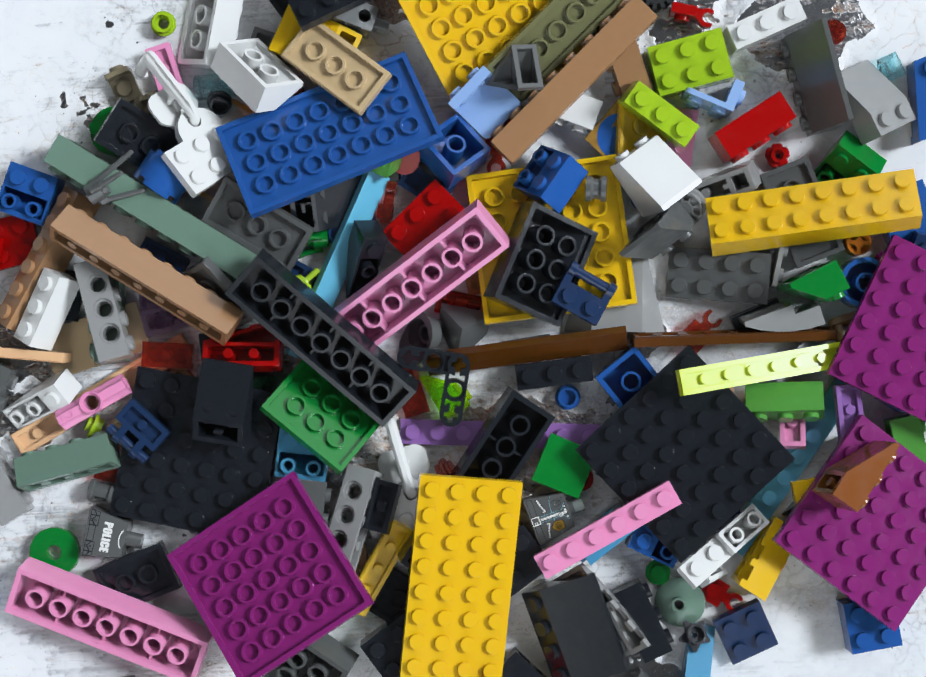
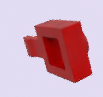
M672 2L668 17H673L674 21L679 23H688L695 20L699 27L710 29L712 23H706L703 20V16H712L714 10L710 8L700 9L698 6Z

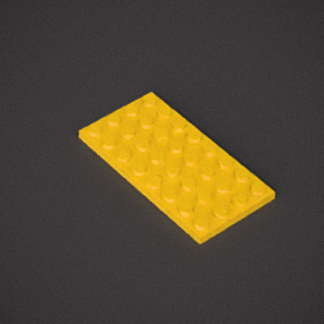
M419 473L399 670L400 677H502L523 487L522 481Z

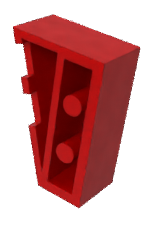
M256 323L248 328L234 332L224 346L212 338L203 341L202 359L210 358L253 365L254 372H283L284 344L261 324Z

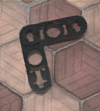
M413 345L401 347L397 353V361L401 367L445 375L439 411L440 420L449 427L458 425L463 416L470 372L468 357L459 352ZM407 350H411L413 356L420 357L419 351L425 352L422 357L423 366H417L419 360H411L410 364H406L405 359L401 358V354H406ZM428 355H439L441 358L440 365L436 368L429 367L426 363ZM457 358H462V362L466 364L465 367H461L459 376H465L464 380L449 378V374L455 376L456 369L451 364L456 362ZM451 383H459L461 385L462 392L459 396L453 397L448 394L447 388ZM445 399L453 402L461 401L460 405H454V412L458 414V417H453L452 421H448L447 416L443 415L450 408V403H445Z

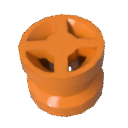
M869 235L845 238L842 241L845 253L851 256L864 255L870 250L872 245Z

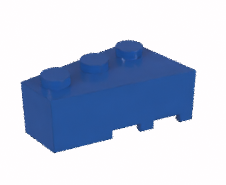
M926 57L906 66L908 98L916 120L911 122V145L926 139Z

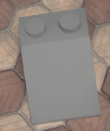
M868 59L841 71L854 117L850 122L862 145L916 120L906 96Z

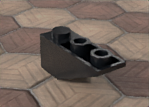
M354 220L348 241L346 299L377 276L388 240L378 220Z

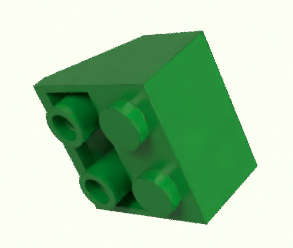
M846 130L822 158L814 172L818 182L881 173L887 160L866 144L862 145L857 137Z

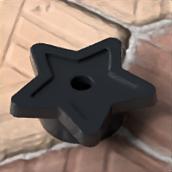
M686 620L683 622L684 633L679 637V641L688 643L691 650L696 653L700 644L710 642V638L707 636L704 628L705 622L701 621L697 624H692Z

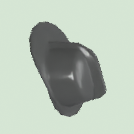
M425 312L419 314L408 323L401 336L399 349L405 345L437 348L442 340V320L429 317ZM407 350L406 354H401V358L405 359L406 364H410L411 360H419L418 366L422 362L425 352L419 351V357L413 356L412 351Z

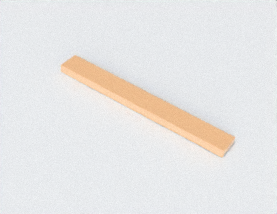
M181 332L79 393L72 401L119 374H122L127 379L133 392L138 366L167 371L195 353ZM92 395L89 398V405L91 408L96 409L99 401L96 396ZM54 411L21 428L10 436L22 455L24 452L35 451L66 431L60 426Z

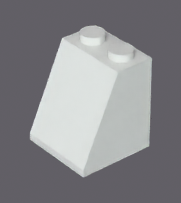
M646 135L634 143L635 148L630 152L625 150L615 157L617 162L610 166V169L643 217L665 211L702 182L658 135L648 138Z

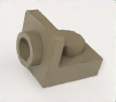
M114 66L109 69L108 74L104 75L105 80L109 82L116 100L122 97L131 103L134 101V98L143 95L136 78L133 76L132 69L128 66Z

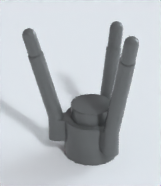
M129 150L98 177L90 180V184L83 187L87 198L93 205L101 202L104 206L112 201L128 198L147 191L146 188H140L108 196L111 193L108 184L123 175V172L118 171L110 177H106L134 153L133 150Z

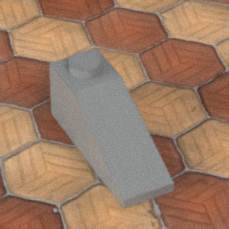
M751 159L702 179V182L695 189L699 190L705 198L756 190L762 183L754 160Z

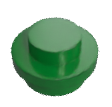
M652 560L647 564L645 575L650 583L662 585L670 578L671 571L669 566L656 560Z

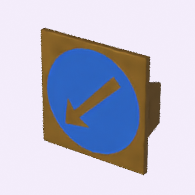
M618 100L584 138L602 156L615 154Z

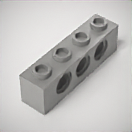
M87 261L73 264L99 363L107 365L134 357L132 350L136 349L132 335L127 333L126 326L129 325L126 311H121L119 301L123 300L119 286L115 287L113 278ZM99 280H104V289L100 292H95V283ZM106 304H110L112 307L111 313L103 317L101 315V308ZM116 328L118 330L117 338L113 341H108V331Z
M348 463L347 469L342 473L340 493L336 495L334 500L335 510L333 516L329 519L327 525L338 544L342 536L346 537V543L341 549L356 572L368 529L363 528L375 480H383L384 474ZM360 487V494L354 499L353 492L356 488ZM352 511L353 519L347 523L346 516Z

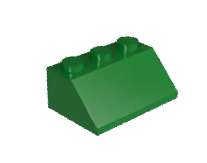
M837 260L819 263L778 284L776 287L777 291L808 301H819L820 303L836 301L844 297V291L850 288Z

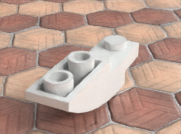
M752 503L677 569L678 573L694 590L770 522Z

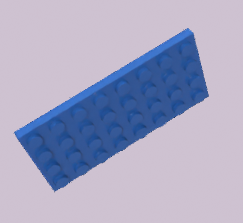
M405 51L377 62L389 71L392 77L362 116L318 86L288 98L276 110L261 113L254 112L215 128L252 219L444 141L441 129Z

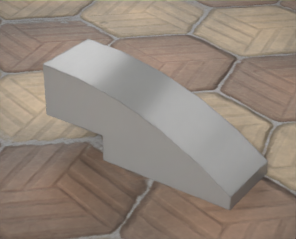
M785 300L738 317L740 323L745 327L772 332L799 331L825 324L820 305L814 301L793 307L791 303Z

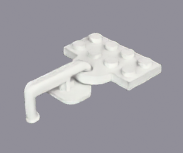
M149 50L144 53L138 62L136 69L133 71V76L138 80H144L148 77L147 70L149 69L164 88L149 98L147 106L160 125L175 129V137L179 144L166 151L161 158L191 197L194 198L233 173L215 128L244 117V114L238 108L220 119L214 112L205 108H199L198 100L189 88L184 84L178 83L158 56Z
M395 414L385 425L392 450L385 451L380 455L378 468L380 473L384 474V481L402 485L394 519L414 530L419 473L428 474L430 463L423 446L419 444L403 446L397 426L399 417ZM370 530L375 546L382 533Z

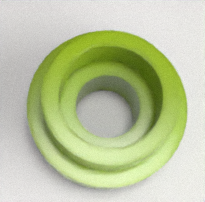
M160 11L152 17L151 28L158 36L166 37L175 31L176 20L169 12ZM166 20L168 21V26L164 29L160 28V23Z
M96 414L94 418L89 417L83 429L87 431L86 437L90 438L92 434L101 432L105 420L101 419L100 415Z

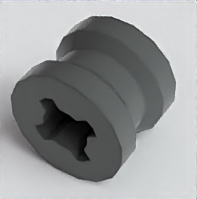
M586 176L585 201L599 199L600 202H606L607 176H601L599 179Z

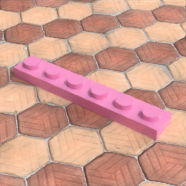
M667 480L533 555L544 577L548 579L682 504L670 481Z

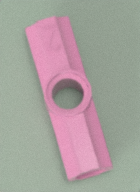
M119 374L55 411L56 419L66 431L133 393L127 379L122 374ZM92 395L96 396L99 401L96 409L91 408L89 405V398Z

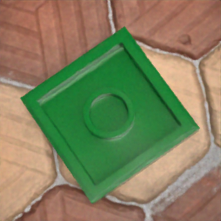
M550 432L532 480L579 499L592 467L575 450L580 444Z

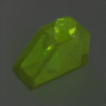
M424 374L419 379L440 411L444 379ZM451 383L447 388V392L450 396L456 397L461 394L462 387H460L459 383ZM468 389L466 391L464 409L471 405L469 400L473 398ZM445 399V403H450V408L443 415L447 416V419L456 414L454 412V405H460L461 401L453 402Z

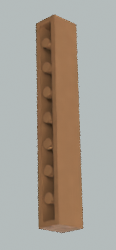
M623 0L617 7L619 12L613 18L609 15L599 25L601 30L595 36L590 34L581 43L583 48L577 54L572 52L563 61L565 67L559 73L554 70L546 78L545 82L547 85L543 90H534L527 98L529 103L523 109L520 107L516 108L509 116L511 121L505 127L500 125L490 135L493 138L490 144L511 165L656 21L658 16L642 0Z
M68 204L50 225L51 240L224 346L240 325L243 311L236 304L218 297L215 291L205 289L197 284L192 277L184 276L176 271L171 264L158 260L147 249L139 248L132 244L127 237L111 231L103 222H97L90 218L82 209L74 208Z

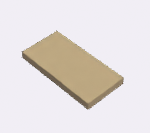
M323 23L305 32H302L300 29L280 55L282 59L360 116H362L392 77L389 71Z
M134 301L125 304L129 325H127L128 335H132L136 347L135 350H132L133 355L152 349L138 302ZM87 317L79 319L78 322L73 321L62 326L51 351L72 352L73 355L70 363L50 362L54 375L66 368L73 375L103 365L94 363V359L90 356L89 347L90 344H93V339L88 330Z

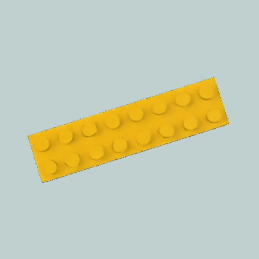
M914 168L705 198L712 257L918 229L921 227L923 216Z

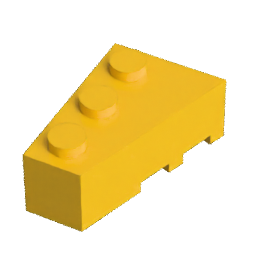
M774 515L768 520L770 523L761 530L731 576L738 585L766 601L790 555L772 541L784 523Z

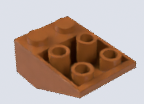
M873 440L828 467L812 491L836 508L858 512L868 503V495L873 487H876L883 478L882 473L887 465H890L897 456L896 451L900 445L896 442Z

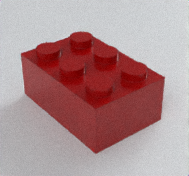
M779 91L715 132L708 138V141L723 164L730 161L733 165L749 154L748 148L751 147L754 151L771 140L770 134L776 137L793 126L790 121L796 118V115Z
M434 179L383 231L388 240L405 255L465 208Z

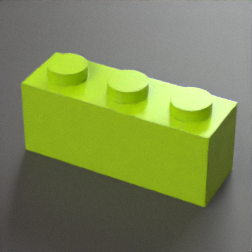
M639 80L633 81L617 102L676 147H685L700 127Z

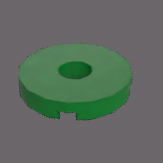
M50 527L40 531L33 538L29 556L70 572L77 566L81 547L77 537L70 530ZM52 545L60 548L61 556L59 558H54L50 555L49 550Z

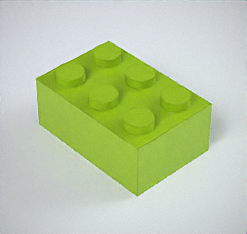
M721 27L650 46L644 52L654 92L663 99L681 95L687 87L700 90L729 82L734 77Z

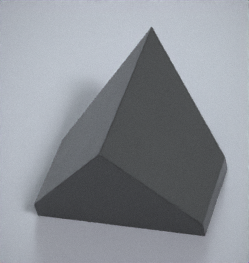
M511 45L509 51L485 85L516 91L543 90L544 86L537 45Z
M442 303L439 319L443 322L442 334L449 349L475 346L487 334L489 325H485L483 311Z

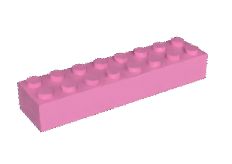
M477 199L338 305L335 310L378 346L509 247L510 238Z
M30 556L17 570L4 611L168 677H198L213 640V636L207 626Z

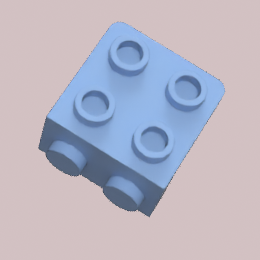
M483 65L480 69L476 67L467 76L469 81L462 88L458 86L449 95L451 100L448 104L483 138L489 139L490 135L509 119L511 113L520 107V101L508 89L485 85L492 76V73Z
M735 79L728 87L723 101L689 87L685 89L680 99L685 101L684 105L695 110H698L700 107L707 110L709 116L721 120L722 117L727 118L734 109L741 105L746 91L743 90L745 82Z

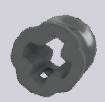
M92 479L87 491V500L96 499L107 502L111 506L115 483L109 485L98 482V479Z

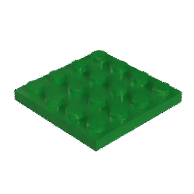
M304 360L296 366L259 409L338 475L380 426Z

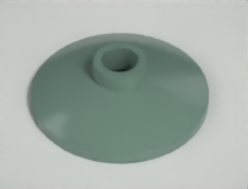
M683 577L668 579L666 583L660 585L656 592L655 605L658 606L663 620L671 625L684 627L683 622L685 620L694 624L700 619L705 609V595L700 586L693 590ZM675 601H682L684 606L682 608L676 607Z

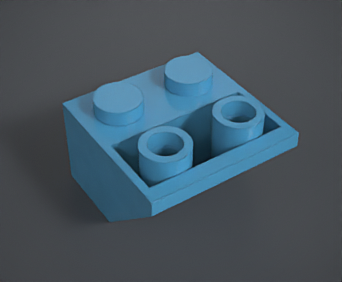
M280 427L274 477H285L293 471L296 472L299 479L325 482L328 466Z

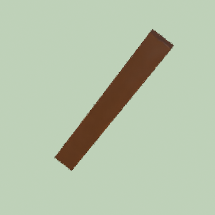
M626 326L447 349L446 351L465 354L470 361V370L627 350L629 345ZM430 354L426 358V363L429 367L436 368L440 365L441 358L437 354ZM457 358V361L451 364L455 366V372H460L461 367L466 366L462 362V358ZM429 372V376L439 375L437 373Z
M817 326L811 329L792 332L727 329L630 334V343L634 347L837 340V331L830 326Z

